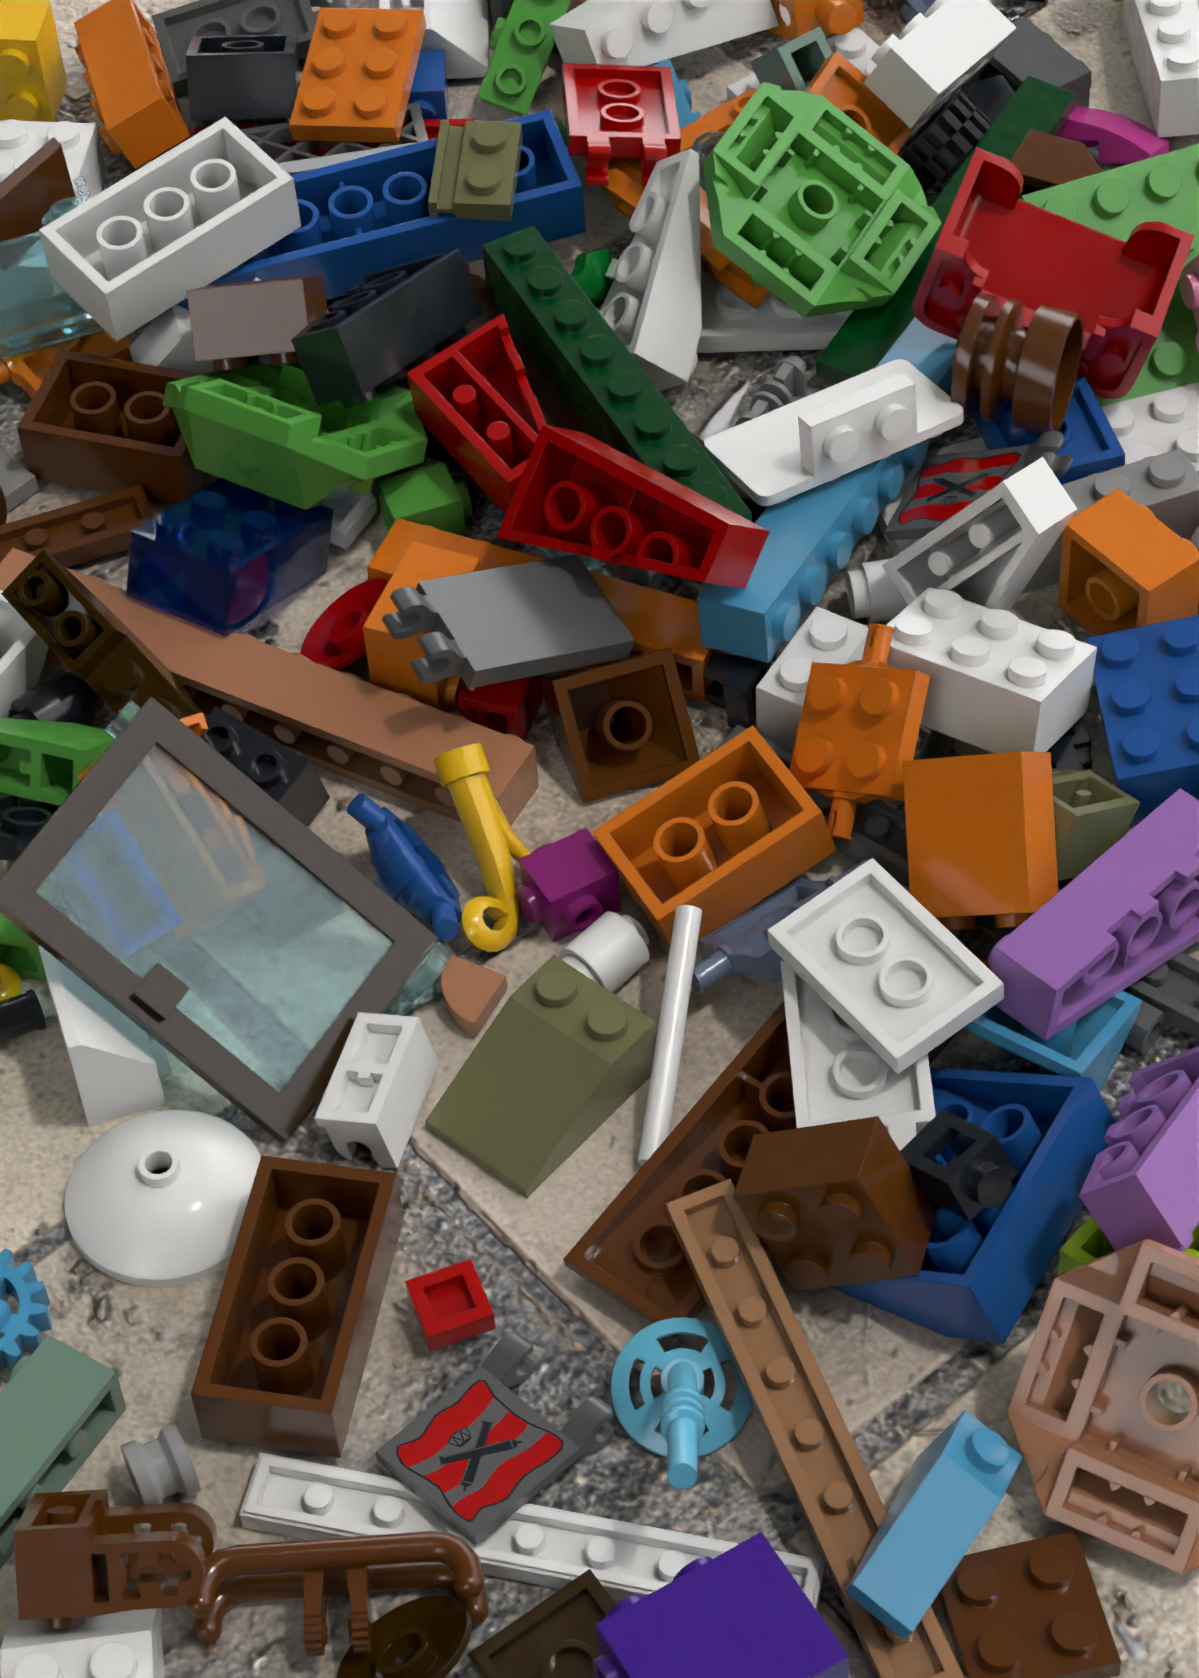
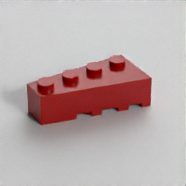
M543 424L496 538L531 544L695 581L745 589L770 531L586 433Z

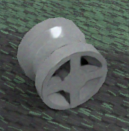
M175 1423L162 1428L157 1439L145 1444L133 1440L120 1446L126 1467L142 1505L162 1504L164 1498L176 1493L190 1496L201 1491L190 1455Z

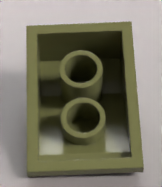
M553 955L508 998L425 1120L426 1128L527 1199L651 1077L656 1044V1022Z

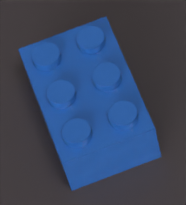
M1199 615L1085 638L1087 644L1097 647L1092 679L1116 787L1141 802L1130 826L1138 825L1180 788L1199 800Z

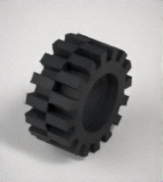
M960 91L945 102L938 111L930 116L925 124L918 128L917 132L904 143L905 145L900 149L897 156L911 166L923 188V192H925L937 180L944 177L948 170L953 168L973 148L972 146L982 138L992 122Z

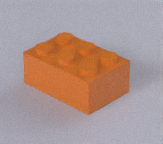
M753 725L592 831L599 846L617 868L619 882L669 949L677 906L691 905L702 910L699 940L735 919L837 851L822 811Z

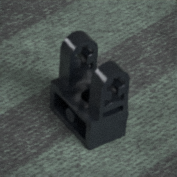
M216 706L206 717L205 720L209 729L201 735V738L307 827L330 799L312 762ZM238 812L235 813L234 816L241 817L256 859L278 847Z

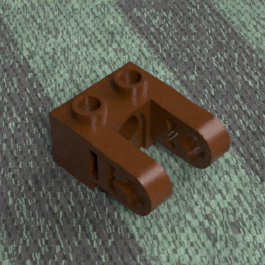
M108 1489L35 1493L13 1530L19 1621L40 1619L41 1626L44 1628L64 1629L85 1623L87 1616H98L129 1610L172 1608L187 1603L198 1592L206 1572V1557L213 1553L216 1545L217 1529L214 1520L206 1510L192 1503L109 1507ZM175 1523H186L188 1534L173 1531ZM141 1524H151L150 1532H143ZM192 1536H201L202 1541L197 1542ZM181 1577L178 1585H166V1578ZM137 1581L138 1590H128V1582Z

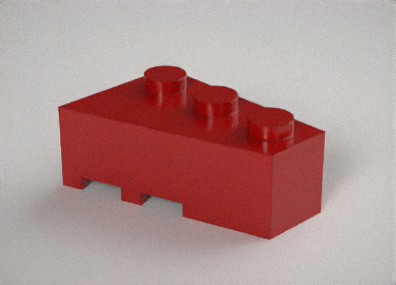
M501 314L406 374L415 414L422 421V424L506 514L543 424H547L537 398L531 390L521 357L517 354L504 314Z

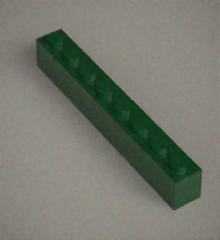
M531 226L483 244L487 297L500 315L504 314L508 326L586 432L593 438L752 522V512L536 228ZM697 581V583H698L699 585L705 583V582Z

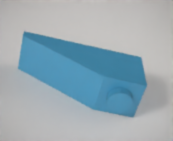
M964 1410L916 1458L849 1582L845 1593L905 1640L915 1630L1000 1503L1023 1456L1009 1446L998 1433L987 1428L969 1412Z

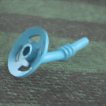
M686 1317L670 1318L645 1327L627 1342L620 1352L613 1369L611 1398L615 1414L621 1426L630 1438L645 1450L667 1458L668 1482L677 1489H688L696 1483L698 1477V1458L710 1455L731 1442L745 1425L752 1408L750 1397L718 1327L700 1319ZM685 1334L703 1338L708 1343L701 1353L688 1348H677L664 1352L657 1340L667 1336ZM638 1360L644 1363L639 1382L640 1395L644 1405L635 1411L629 1393V1378L633 1365ZM728 1361L733 1368L736 1379L735 1399L729 1412L721 1407L726 1386L725 1375L721 1365ZM654 1369L662 1372L661 1395L656 1398L653 1397L650 1387ZM711 1370L715 1381V1388L711 1399L703 1395L704 1372ZM659 1424H660L661 1433H659V1432L656 1431L657 1428H658V1426H659Z

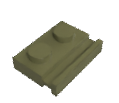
M441 120L428 199L430 218H438L439 213H454L455 219L512 220L523 141L521 122L466 121L465 127L450 126L449 120Z

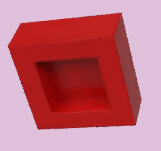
M471 1259L405 1281L407 1297L430 1352L496 1329L493 1310Z

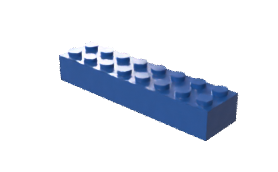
M550 109L501 121L521 122L523 141L511 221L455 219L454 213H439L438 218H430L428 199L438 138L290 175L294 179L301 227L207 286L250 282L255 277L261 280L323 274L327 300L346 295V292L354 285L363 283L365 286L363 277L369 272L459 248L465 264L483 259V244L531 226L536 228L546 243L586 232L582 184ZM187 298L176 304L189 310Z

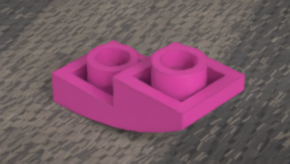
M1076 106V109L1056 135L1081 142L1086 148L1098 145L1099 163H1118V167L1170 152L1169 141L1164 137L1158 138L1156 132L1124 116L1089 107Z

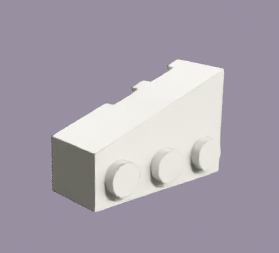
M936 0L924 15L922 13L917 14L900 32L898 38L893 34L878 48L871 58L877 66L864 81V84L911 129L930 117L937 110L936 106L941 108L945 102L950 100V94L954 96L962 91L963 85L972 83L1017 27L988 0Z

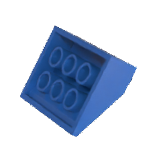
M930 1067L935 1115L944 1109L997 1136L1018 1172L1011 1180L1010 1192L1005 1201L999 1206L983 1208L971 1221L936 1204L934 1208L937 1211V1216L919 1276L833 1286L831 1288L946 1337L1004 1344L1082 1208L1084 1202L1079 1194L1096 1155L1109 1147L1104 1136L1108 1127L1115 1124L1116 1121L1091 1077ZM948 1144L932 1161L944 1167L955 1154Z

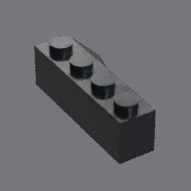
M459 248L369 272L363 277L365 286L363 283L354 285L346 292L348 298L334 302L327 308L329 313L315 318L291 339L317 406L342 401L344 408L363 404L377 396L375 387L388 385L407 375L405 366L419 364L438 354L435 346L453 342L467 334L464 326L484 312Z

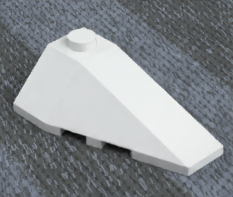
M691 148L656 163L629 222V228L635 235L619 260L612 259L605 276L614 281L601 309H597L659 391L688 382L697 365L698 356L696 350L702 332L699 153Z

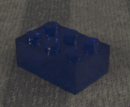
M221 478L131 531L126 595L227 637L327 572L333 509L320 505L304 510Z

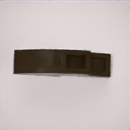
M42 550L1 593L74 675L85 680L125 726L130 723L151 696L178 719L202 712L185 694L184 690L186 688L112 611L49 552Z

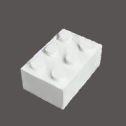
M931 587L926 589L886 624L895 629L887 665L899 669L918 670L930 676L921 726L993 753L1018 751L1047 752L1087 712L1097 647L1078 641L1065 631L1048 630L1020 620L1009 611L989 609L964 600L953 591L933 589Z

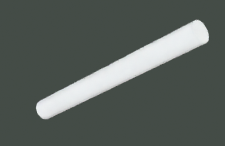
M679 905L675 911L638 1163L641 1165L645 1164L670 1133L702 910L691 905Z

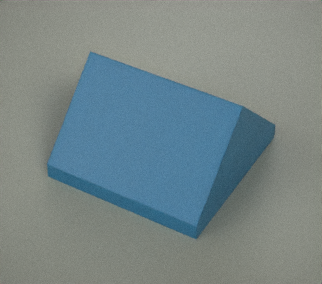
M1121 991L1046 1041L995 1005L963 1029L981 1040L1055 1075L1091 1077L1098 1091L1101 1092L1140 1012L1143 1000Z

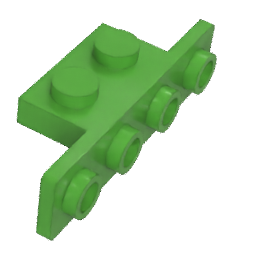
M511 0L513 4L507 19L498 17L489 41V47L495 49L478 92V99L481 102L518 116L528 115L555 45V39L549 24L567 13L572 0Z

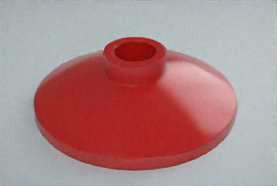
M385 579L368 580L356 585L337 598L312 625L305 637L300 654L313 662L337 671L348 667L356 661H366L367 654L363 625L389 581Z

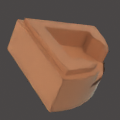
M448 954L441 971V988L446 1007L452 1014L456 1025L468 1034L476 1037L506 993L507 981L505 975Z

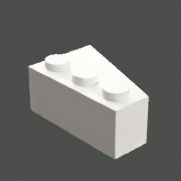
M1041 457L1001 482L884 563L882 567L907 605L931 587L933 589L953 591L959 594L962 599L989 609L1010 611L1077 511V507L1045 459Z

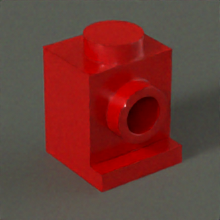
M542 675L470 688L469 690L462 688L458 696L460 715L473 723L502 734H513L525 741L544 698L540 679H543Z

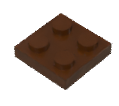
M1076 1530L964 1555L938 1594L964 1678H1111L1120 1674L1121 1660Z

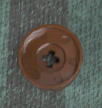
M979 293L971 305L956 343L952 363L951 402L961 405L964 417L972 418L980 407L981 419L995 423L1002 414L1008 399H1012L1013 427L1039 433L1059 431L1068 412L1079 371L1084 337L1083 314L1041 305L1035 312L1026 330L1024 329V311L1021 301L1008 299L1001 309L999 297Z

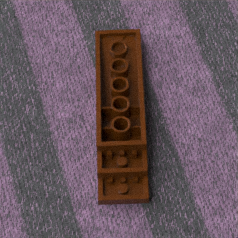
M963 944L990 970L988 957ZM784 1001L563 1259L566 1267L651 1323L670 1318H695L707 1306L667 1217L666 1203L728 1179L732 1180L736 1188L754 1135L797 1128ZM957 1033L928 1053L929 1065Z

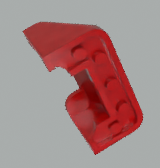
M976 147L913 300L912 310L915 317L924 326L958 340L971 305L979 293L999 297L1001 309L1008 299L1021 301L1024 311V329L1026 330L1035 312L1041 305L1081 313L1084 319V337L1077 378L1085 376L1097 397L1118 399L1126 396L1132 389L1158 338L1195 235L1165 222L1152 221L1137 225L1131 231L1127 242L1067 219L1018 199L1024 183L1021 171L1008 159Z

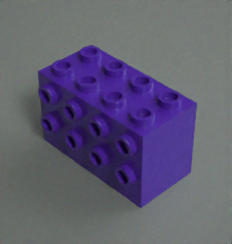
M762 1532L713 1559L701 1557L690 1562L676 1574L673 1581L645 1597L634 1595L620 1601L610 1609L603 1621L596 1624L599 1657L592 1661V1666L597 1678H849L848 1654Z

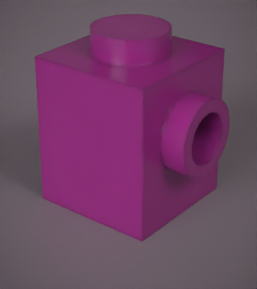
M587 828L555 843L544 844L535 849L531 854L519 859L522 885L516 889L519 906L531 924L540 922L553 942L575 932H583L607 911L614 913L621 911L618 870Z

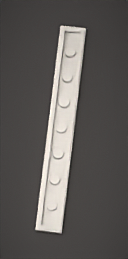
M266 1453L259 1454L239 1514L242 1528L303 1540L423 1531L450 1533L466 1541L480 1558L484 1575L561 1589L590 1569L611 1598L617 1601H622L634 1595L645 1597L672 1582L676 1574L690 1562L701 1557L713 1559L739 1544L526 1503L479 1544L475 1545L397 1478ZM775 1550L815 1609L818 1610L826 1574L824 1560Z

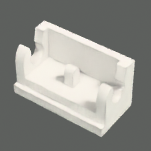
M358 1012L314 1117L318 1127H325L337 1152L347 1160L353 1159L357 1149L356 1142H359L371 1150V1156L380 1167L398 1169L440 1063L419 1017Z

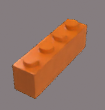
M110 0L74 22L80 42L74 49L87 70L82 75L88 88L95 96L91 100V105L104 124L99 127V131L111 152L115 156L123 152L133 167L137 169L188 138L190 134L154 28L134 0Z

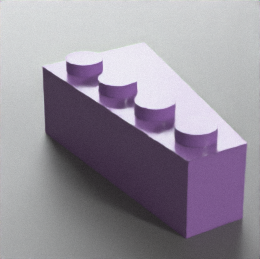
M1181 788L1178 789L1011 934L1004 936L998 941L988 959L990 970L1004 983V999L995 1006L1046 1041L1199 941L1198 799Z
M1199 1046L1132 1072L1128 1083L1133 1091L1122 1096L1117 1107L1123 1120L1108 1127L1104 1139L1109 1147L1096 1155L1079 1194L1115 1251L1149 1238L1183 1252L1194 1240L1191 1233L1199 1223Z

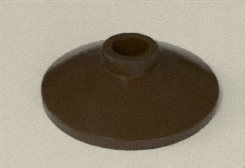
M432 1595L406 1602L372 1623L371 1652L354 1653L353 1646H350L340 1663L336 1678H444L455 1667L467 1648L472 1631L470 1615L457 1599L449 1596Z

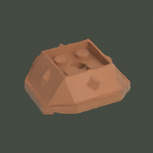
M1147 1238L1062 1272L1054 1278L1009 1404L1007 1415L1021 1453L1035 1481L1033 1486L1044 1515L1182 1575L1199 1568V1259ZM1172 1381L1181 1385L1189 1396L1190 1410L1178 1413L1165 1407L1158 1395L1159 1382Z

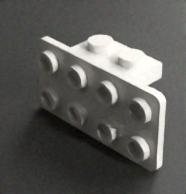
M897 359L715 434L704 441V448L715 465L758 505L771 506L785 502L789 498L823 483L834 481L842 475L877 460L888 458L892 454L924 440L937 437L943 432L961 425L964 421V411L961 405L951 402V397L911 363L903 359Z

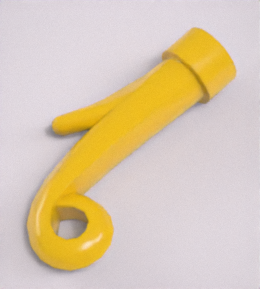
M475 743L445 752L435 757L433 762L442 788L449 789L488 894V896L472 898L466 903L461 917L462 930L475 947L486 952H498L505 949L515 938L520 921V906L516 896L517 885L511 856L519 864L520 858L531 853L517 837L497 802L487 778L491 771L482 744ZM483 913L494 921L492 930L485 925Z

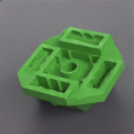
M763 82L703 162L713 247L751 276L753 286H764L804 318L884 306L897 292L942 224L934 208L928 207L923 188L911 166L821 95L798 90H781L779 85Z
M300 362L283 364V366L265 363L251 364L246 368L214 371L166 383L162 406L173 410L196 469L304 510L351 495L369 497L371 489L378 485L377 480L387 478L397 470L422 463L428 443L422 421L415 414L410 390L388 384L375 387L377 396L358 406L344 408L342 401L317 406Z

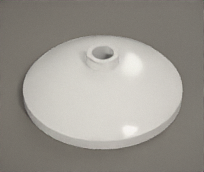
M162 1110L126 1120L96 1139L82 1154L71 1172L65 1193V1215L71 1237L80 1253L91 1265L109 1277L124 1283L144 1287H171L188 1284L208 1277L225 1268L230 1263L261 1155L252 1141L242 1131L227 1121L210 1114L191 1110ZM160 1169H169L161 1174H153V1172Z

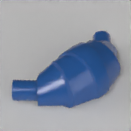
M364 793L358 794L350 802L347 813L365 827L371 864L377 873L376 880L381 890L413 917H418L432 925L433 933L439 940L449 941L454 939L459 933L458 923L462 917L459 902L460 894L444 864L410 825L404 823L388 808H381Z

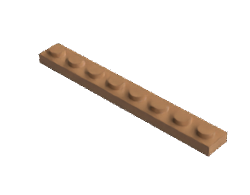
M725 1180L666 1203L667 1217L876 1677L964 1678L931 1606L915 1630L903 1640L845 1593L887 1511L755 1230L733 1198L735 1187L732 1180Z

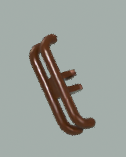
M423 1531L240 1544L218 1549L206 1557V1572L196 1595L185 1603V1608L194 1617L193 1634L195 1639L201 1644L211 1645L220 1639L224 1616L236 1604L252 1601L304 1598V1641L307 1656H321L325 1654V1646L328 1643L326 1621L328 1596L349 1595L351 1617L348 1619V1634L354 1653L372 1651L371 1593L435 1588L446 1589L453 1593L457 1600L465 1607L470 1615L472 1626L481 1625L487 1619L489 1604L484 1588V1573L480 1558L469 1544L450 1533Z

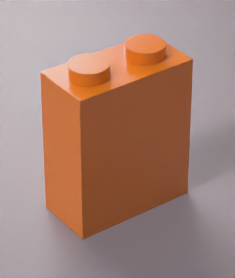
M1018 751L902 761L909 892L948 930L976 929V916L995 915L996 928L1019 927L1058 893L1051 752Z

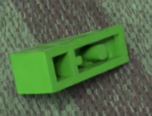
M0 718V793L60 806L80 782L77 776L100 758L120 733L70 722Z

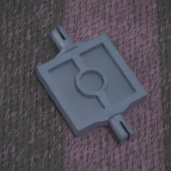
M863 859L859 864L838 877L832 876L827 880L813 881L799 878L735 919L699 939L698 944L705 959L694 965L692 988L696 992L702 993L705 989L729 974L736 975L737 973L768 982L782 980L780 961L784 960L769 946L767 930L868 860Z

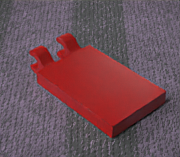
M562 63L561 85L568 153L570 156H585L586 185L609 186V159L611 157L641 158V186L646 187L656 163L680 153L681 134L670 67Z

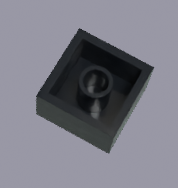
M298 34L192 36L186 54L190 121L202 120L203 127L205 128L224 117L234 125L235 119H256L257 126L288 122V118H291L300 85Z

